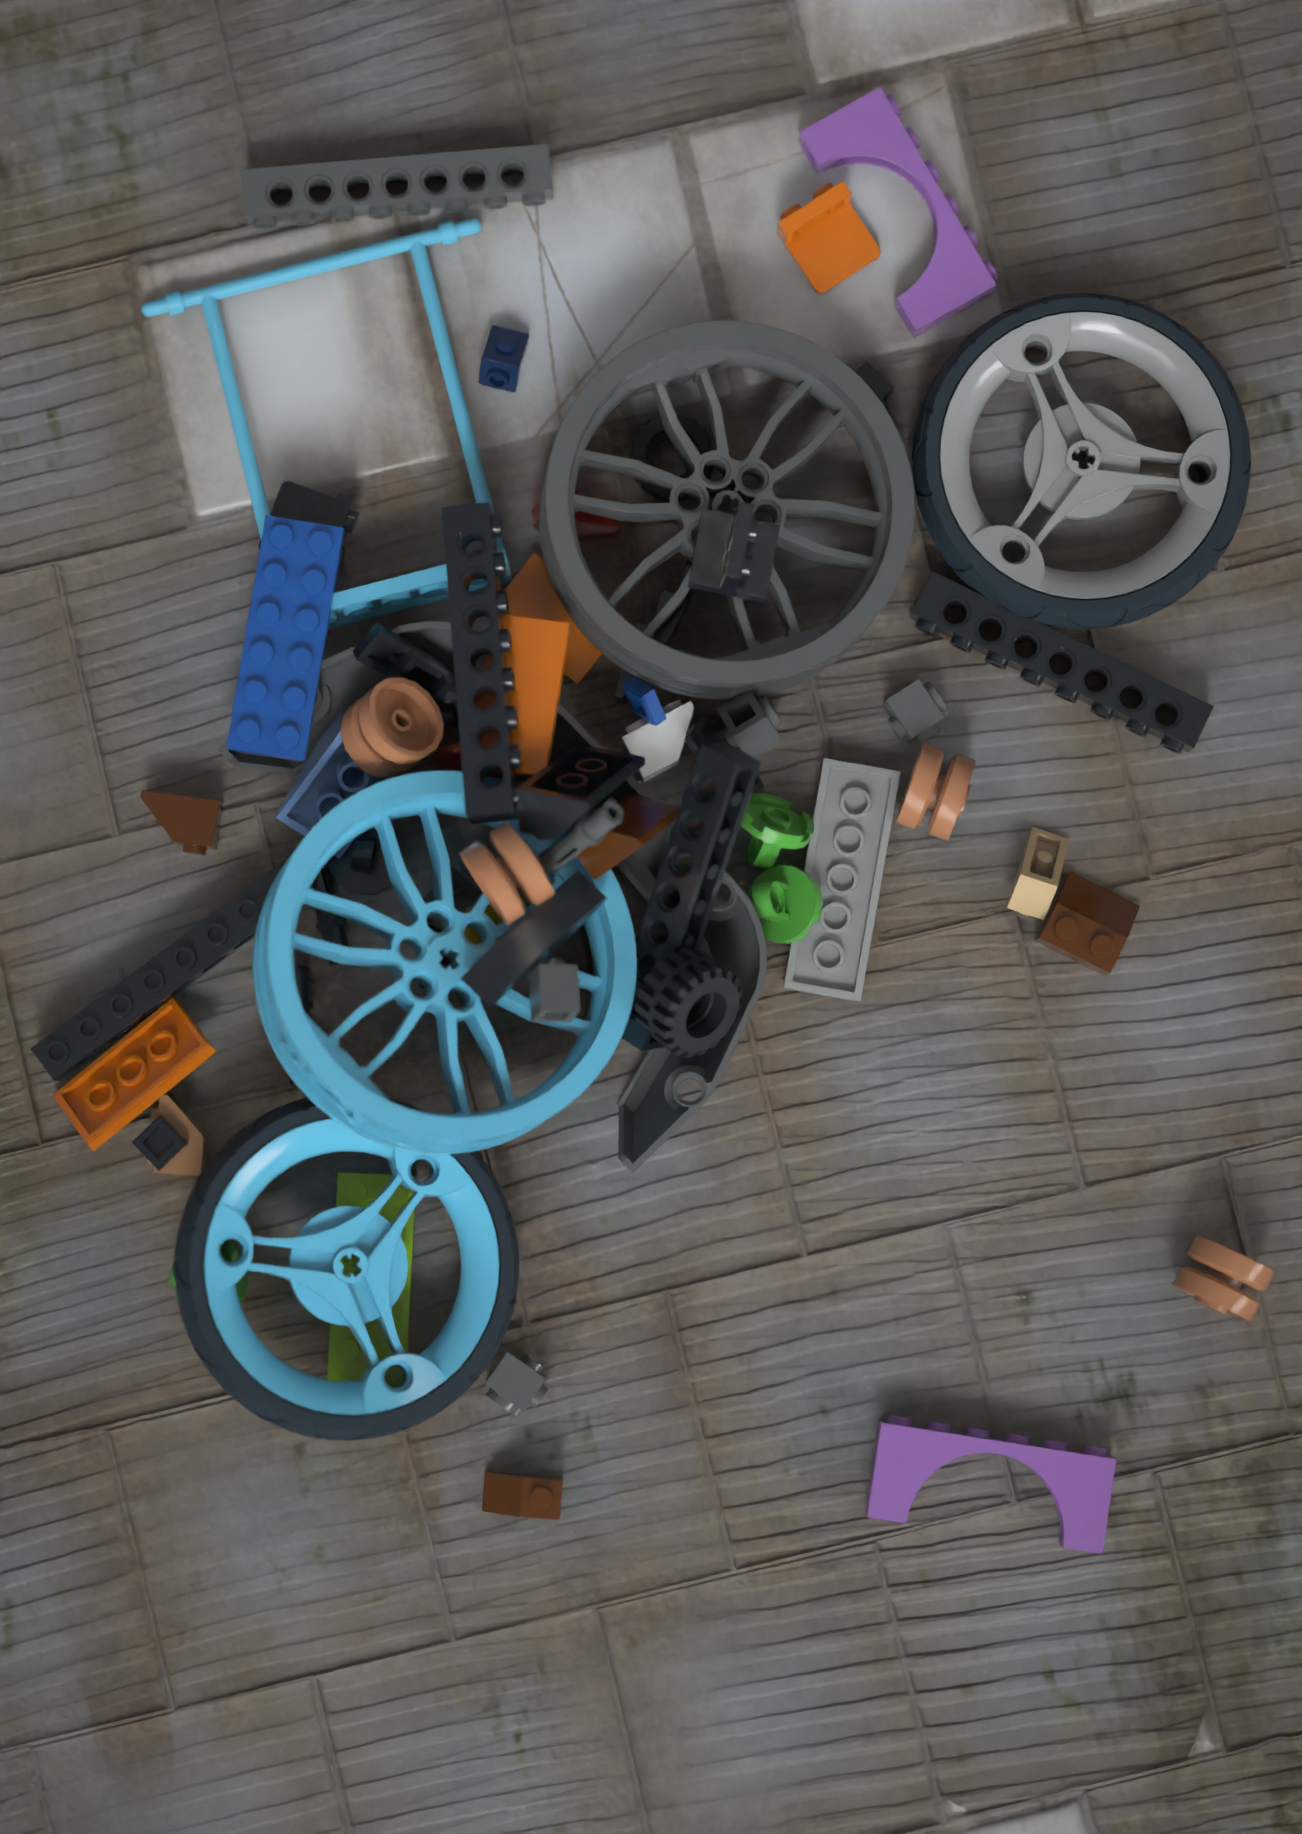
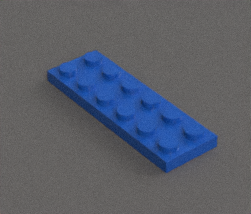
M265 516L226 746L228 750L306 762L345 532L343 527Z

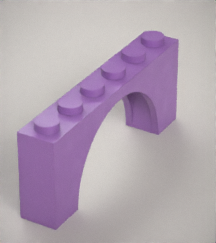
M878 87L800 131L798 143L817 175L826 170L844 165L865 164L877 166L904 178L918 191L925 201L934 226L935 241L933 255L921 277L913 286L896 298L894 305L914 339L992 295L996 288L995 280L998 279V276L988 259L982 261L975 248L978 247V242L970 227L966 226L963 228L956 217L959 210L952 196L949 193L944 195L939 188L937 181L940 178L934 165L930 160L924 162L917 149L920 148V143L914 131L910 127L905 129L898 118L901 115V111L894 97L891 94L885 96L881 87Z
M889 1415L888 1422L879 1420L865 1515L869 1518L907 1523L909 1510L917 1492L937 1469L965 1455L995 1453L1009 1456L1026 1464L1046 1484L1058 1511L1060 1522L1059 1544L1063 1548L1103 1554L1116 1459L1112 1456H1106L1107 1448L1084 1445L1083 1452L1067 1450L1068 1442L1045 1439L1044 1446L1029 1444V1436L1006 1433L1005 1440L990 1438V1430L967 1427L966 1434L951 1432V1424L928 1421L927 1428L913 1426L912 1418Z

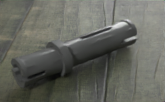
M614 801L605 802L594 813L585 814L579 818L572 830L538 854V860L544 869V874H555L562 866L578 856L587 847L596 846L606 837V833L622 822L623 809Z

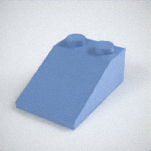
M340 711L317 742L276 813L277 819L305 837L326 814L344 800L365 788L390 779H382L368 774L354 763L345 749L341 736V723L345 714ZM354 839L345 844L334 856L340 859Z

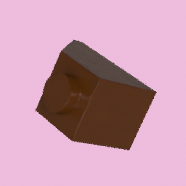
M146 790L141 791L143 802L176 844L183 846L184 853L205 856L207 849L217 850L223 804L219 800Z
M485 1471L482 1511L515 1517L560 1520L563 1477Z

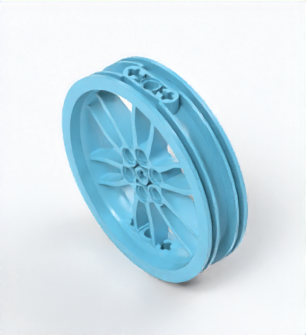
M427 771L390 778L359 791L333 808L310 830L278 872L264 900L253 946V983L259 1015L277 1058L294 1083L319 1109L349 1130L392 1148L424 1154H459L491 1148L529 1132L569 1105L598 1077L615 1052L631 1012L637 975L636 943L625 897L611 869L594 880L579 859L575 857L562 866L555 874L546 875L553 890H555L579 871L607 897V900L583 923L588 937L593 967V976L578 971L579 988L592 992L585 1021L574 1018L571 1022H535L574 1033L578 1038L567 1057L552 1075L534 1090L516 1099L513 1095L501 1045L482 1007L481 998L460 978L495 945L497 940L502 938L537 905L532 903L525 909L523 916L509 925L504 921L495 925L484 914L490 902L483 892L480 893L466 914L458 912L454 908L450 861L436 814L467 818L463 773L460 771ZM486 776L484 785L494 787L502 780ZM414 815L420 816L433 867V902L425 904L408 874L391 820ZM518 820L507 821L522 841L524 840L537 859H539L538 854L572 830L575 823L553 840H539L535 838V835L520 833ZM506 821L483 824L497 828ZM374 827L379 835L389 879L407 915L410 926L407 927L363 904L314 891L311 885L322 867L338 850L358 835ZM302 904L354 921L387 941L385 949L349 948L298 934L296 926ZM427 917H435L440 920L443 926L442 933H436L428 927ZM465 928L477 931L480 936V944H472L466 939L464 934ZM407 943L411 945L416 953L415 959L403 957L399 950V944ZM294 949L339 964L387 969L394 973L396 982L362 1004L327 1037L305 1014L295 979ZM444 956L451 961L446 969L439 964ZM410 981H418L423 984L426 996L423 998L416 997L410 990ZM510 988L496 1003V1005L531 1021L530 999ZM449 992L457 993L462 997L463 1009H456L450 1005L448 1001ZM395 1000L406 1011V1015L386 1047L366 1067L362 1065L359 1068L351 1056L337 1046L340 1044L338 1039L361 1018ZM424 1011L432 1013L436 1017L441 1069L455 1112L454 1114L424 1112L390 1101L368 1079L400 1047ZM466 1022L485 1056L500 1103L499 1107L475 1113L471 1112L458 1062L457 1023Z

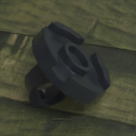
M374 827L358 835L340 859L333 855L327 861L333 878L345 890L352 893L375 895L392 885L379 835ZM394 831L404 862V847L398 834Z

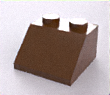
M632 792L619 801L614 796H611L605 802L614 801L623 809L622 822L608 831L602 842L596 846L587 847L576 857L591 877L596 880L640 849L678 817L680 807ZM603 802L594 810H598L605 802Z
M1070 871L1035 941L1106 976L1111 973L1128 939L1140 906Z

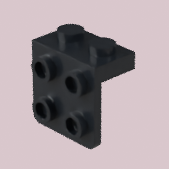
M286 481L280 487L270 515L343 527L345 529L344 542L347 532L352 534L359 517V512L356 511L357 506L353 498L339 493L337 498L291 481ZM342 547L339 567L344 558L346 548Z

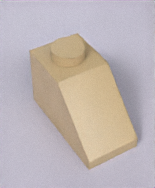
M1032 827L1012 886L1008 909L1026 916H1032L1041 920L1045 919L1058 888L1069 842L1068 838Z

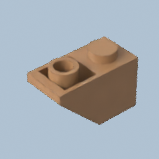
M164 1094L159 1098V1102H154L152 1105L151 1123L159 1115H162L189 1144L161 1171L154 1167V1173L200 1176L206 1167L208 1137L172 1095Z

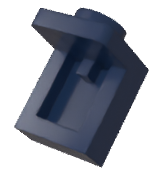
M492 325L481 358L479 384L494 389L515 392L530 334Z

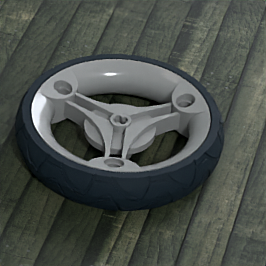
M1097 293L1057 294L1020 304L993 317L963 340L945 360V363L931 382L916 421L912 448L913 484L921 516L936 548L952 570L975 592L997 605L1000 604L1021 617H1029L1031 620L1047 626L1083 630L1108 628L1140 620L1172 605L1197 586L1218 563V560L1223 556L1233 539L1247 502L1251 472L1249 432L1240 400L1228 379L1227 373L1215 356L1184 326L1170 319L1164 313L1144 304L1132 302L1126 298ZM1032 347L1038 348L1044 354V361L1037 364L1031 363L1025 357V350ZM1087 351L1114 356L1137 366L1154 378L1169 393L1186 422L1191 445L1185 453L1166 452L1138 444L1128 424L1116 413L1097 404L1082 403L1066 380L1059 364L1064 352ZM1049 373L1064 404L1054 410H1051L1038 379ZM1006 379L1026 382L1039 420L1031 431L1023 452V472L1031 491V496L1023 512L1011 527L990 525L978 504L970 473V447L977 420L990 396ZM1079 453L1084 454V460L1090 462L1086 465L1085 469H1080L1079 463L1075 461ZM1140 462L1176 466L1174 478L1139 474ZM1192 466L1201 467L1206 473V482H1193L1188 475V468ZM1158 489L1176 492L1177 499L1183 508L1179 517L1166 535L1141 556L1114 568L1091 572L1065 571L1044 565V560L1038 547L1045 537L1064 519L1087 520L1106 515L1121 505L1133 490ZM1038 503H1040L1054 514L1033 541L1026 533L1019 529ZM1008 545L1017 546L1022 552V560L1016 563L1007 561L1002 554V549Z

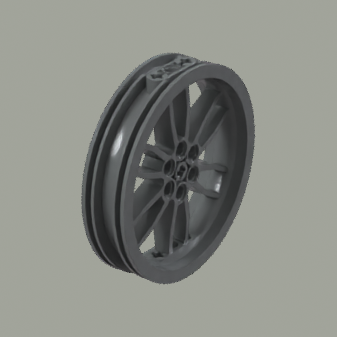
M744 321L698 322L656 333L625 349L604 365L589 380L573 401L556 435L542 482L539 504L541 547L550 580L562 606L587 640L614 664L655 687L689 697L733 700L750 689L755 697H760L796 686L824 671L849 651L881 612L898 584L909 554L915 514L914 487L909 460L901 437L890 415L864 380L838 357L810 340L772 326ZM730 366L763 372L797 387L794 393L770 418L749 455L742 461L734 460L729 456L721 405L708 374ZM690 380L693 383L697 382L709 419L712 451L705 452L702 455L698 452L679 423L666 388L674 387ZM652 391L665 432L690 477L684 479L638 460L592 452L587 447L602 422L624 399ZM810 395L833 415V418L803 450L774 470H771L759 457L776 428L804 396ZM844 427L856 444L867 468L873 490L875 511L832 501L778 499L774 495L773 489L805 465L837 428ZM580 466H587L634 478L667 494V502L626 504L575 494ZM708 467L716 468L722 474V480L719 482L709 481L704 476L703 470ZM747 475L754 476L760 482V488L757 490L747 489L742 483V477ZM683 495L692 497L697 503V508L694 510L683 509L678 503V498ZM739 502L754 505L753 519H755V513L757 512L768 513L772 517L773 523L780 524L776 545L778 548L814 562L857 569L864 573L850 600L829 623L800 632L787 591L774 567H772L768 594L774 602L786 632L785 636L762 644L759 641L755 642L743 605V599L727 595L730 615L744 651L721 659L686 653L654 639L655 632L681 605L690 588L687 585L690 569L679 590L646 628L639 630L616 610V606L647 573L676 553L680 552L688 561L692 562L695 544L691 540V534L698 532L702 509L718 511L722 504H725L726 510L729 508L733 509L732 515H734ZM575 511H582L620 521L674 523L679 533L645 558L612 596L605 597L590 573L582 554L576 530ZM825 518L873 527L875 532L870 556H864L820 545L785 528V520Z

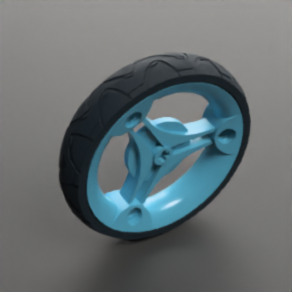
M306 1097L279 1106L261 1115L238 1131L209 1161L194 1185L180 1220L175 1245V1288L180 1315L198 1357L218 1384L232 1398L242 1404L244 1408L275 1426L303 1436L342 1441L374 1439L404 1431L409 1427H414L434 1417L463 1395L484 1372L503 1340L514 1310L519 1280L518 1241L507 1200L497 1179L476 1151L459 1154H424L392 1148L349 1130L328 1116ZM387 1097L396 1104L423 1111L413 1105ZM332 1152H364L387 1158L389 1169L393 1176L384 1189L365 1208L341 1206L325 1210L311 1218L300 1229L295 1238L252 1236L251 1230L244 1219L249 1208L263 1189L291 1166L303 1160ZM416 1160L425 1162L429 1169V1175L423 1182L416 1181L411 1175V1166ZM400 1184L404 1189L413 1194L390 1223L378 1212ZM438 1196L453 1222L458 1238L461 1257L458 1294L446 1324L433 1342L419 1355L405 1354L397 1336L391 1307L398 1300L404 1289L408 1274L407 1252L400 1235L411 1213L423 1197ZM227 1239L234 1240L240 1247L239 1257L233 1262L225 1261L220 1254L221 1244ZM253 1244L290 1249L288 1267L251 1263ZM352 1256L355 1259L352 1266L356 1269V1272L354 1274L346 1273L344 1276L341 1273L344 1266L340 1263L342 1257L343 1259H350ZM246 1271L263 1272L289 1280L297 1299L312 1315L325 1322L348 1326L362 1348L369 1367L364 1370L359 1380L338 1381L319 1378L288 1365L262 1343L249 1325L242 1311L235 1283L244 1276ZM377 1318L392 1354L379 1359L364 1326L365 1323ZM391 1365L398 1366L403 1374L401 1383L394 1388L388 1386L384 1379L385 1371Z

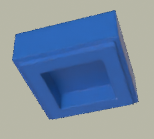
M634 676L622 683L634 714L655 726L667 719L652 687Z

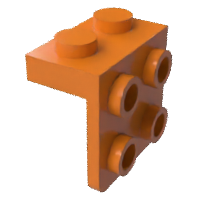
M844 181L835 186L831 182L825 184L813 193L812 197L814 199L803 207L799 203L791 206L780 215L782 220L778 222L777 235L814 291L818 294L828 292L876 261L881 253L879 246L851 206L850 199L852 193Z

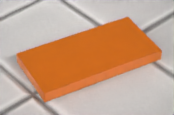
M503 615L504 629H510L512 652L506 653L507 667H513L515 677V691H509L510 706H516L518 714V729L512 730L513 745L519 744L522 762L521 768L515 769V774L517 776L533 777L547 766L550 761L571 624ZM485 655L483 670L488 669L493 664V656ZM492 693L483 695L478 701V707L481 709L491 708L496 703L497 695ZM497 732L485 734L481 740V746L485 748L495 746L499 742L500 734ZM498 770L491 771V772H494V773H501V774H503V772L498 771Z
M173 996L57 1090L53 1097L86 1144L95 1151L217 1051L183 1005Z

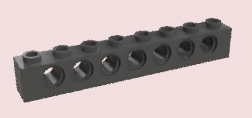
M549 144L240 169L243 214L247 224H254V227L258 229L273 228L277 226V222L292 221L293 225L299 226L311 225L315 223V219L331 218L332 222L352 221L356 215L368 214L369 218L385 219L391 217L392 212L407 211L408 215L422 216L431 213L430 209L446 208V211L450 213L465 212L469 210V206L484 205V208L494 210L505 208L507 203L523 202L524 206H539L545 204L547 199H553ZM510 171H517L524 177L522 182L515 186L505 184L502 179ZM478 174L485 179V182L480 188L470 189L464 184L466 178L470 175ZM432 178H442L447 182L445 188L440 192H431L426 188L427 182ZM394 181H403L408 185L406 192L398 196L390 194L387 190ZM357 184H364L370 188L369 193L361 199H356L349 195L351 188ZM319 187L331 190L330 197L323 202H316L311 199L312 192ZM281 190H286L293 194L290 202L285 205H277L272 202L274 195Z

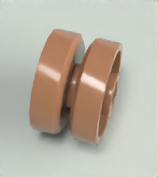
M402 677L387 678L348 707L342 718L341 736L346 751L354 763L365 772L382 779L394 778L407 772L438 747L443 737L444 722L438 705L430 693L419 684Z
M923 742L895 823L915 829L921 824L925 811L928 808L932 810L927 825L928 834L948 841L957 818H960L971 788L969 782L976 760L956 754L950 759L945 774H940L939 771L944 758L943 749Z
M506 821L489 833V841L498 856L497 858L493 857L484 844L477 841L459 854L490 904L501 919L509 925L525 914V905L516 891L518 888L531 903L537 906L553 896L555 892L533 851Z
M1195 1235L1187 1254L1191 1260L1207 1268L1204 1273L1189 1266L1180 1267L1172 1286L1193 1296V1300L1224 1315L1229 1313L1252 1323L1260 1304L1255 1297L1240 1290V1287L1244 1285L1256 1291H1266L1275 1272L1229 1248Z

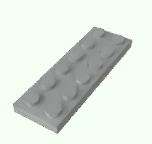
M827 758L823 759L813 815L814 832L808 844L804 871L820 887L823 900L821 917L817 923L813 922L811 928L806 932L808 935L805 938L791 943L783 989L861 1002L901 771Z

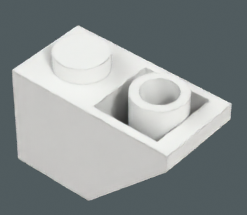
M677 700L663 707L662 709L667 719L657 726L641 719L625 728L627 735L622 737V743L628 754L645 757V765L638 770L643 782L678 765L685 737L694 713V706L691 701L682 705L681 701Z

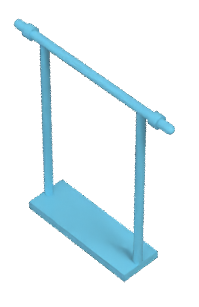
M471 218L455 223L451 219L437 223L438 227L257 274L182 293L180 289L165 293L163 298L147 301L142 305V313L147 317H152L167 312L170 315L186 312L185 308L202 304L261 540L265 516L271 515L216 300L411 250L476 504L489 502L495 515L425 247L442 242L443 246L458 242L457 238L478 233L481 230V222L478 219ZM496 538L497 552H503L505 558L506 576H499L500 585L510 583L512 577L502 538ZM446 564L334 593L328 630L449 599ZM485 579L474 580L469 586V592L484 590L488 581Z

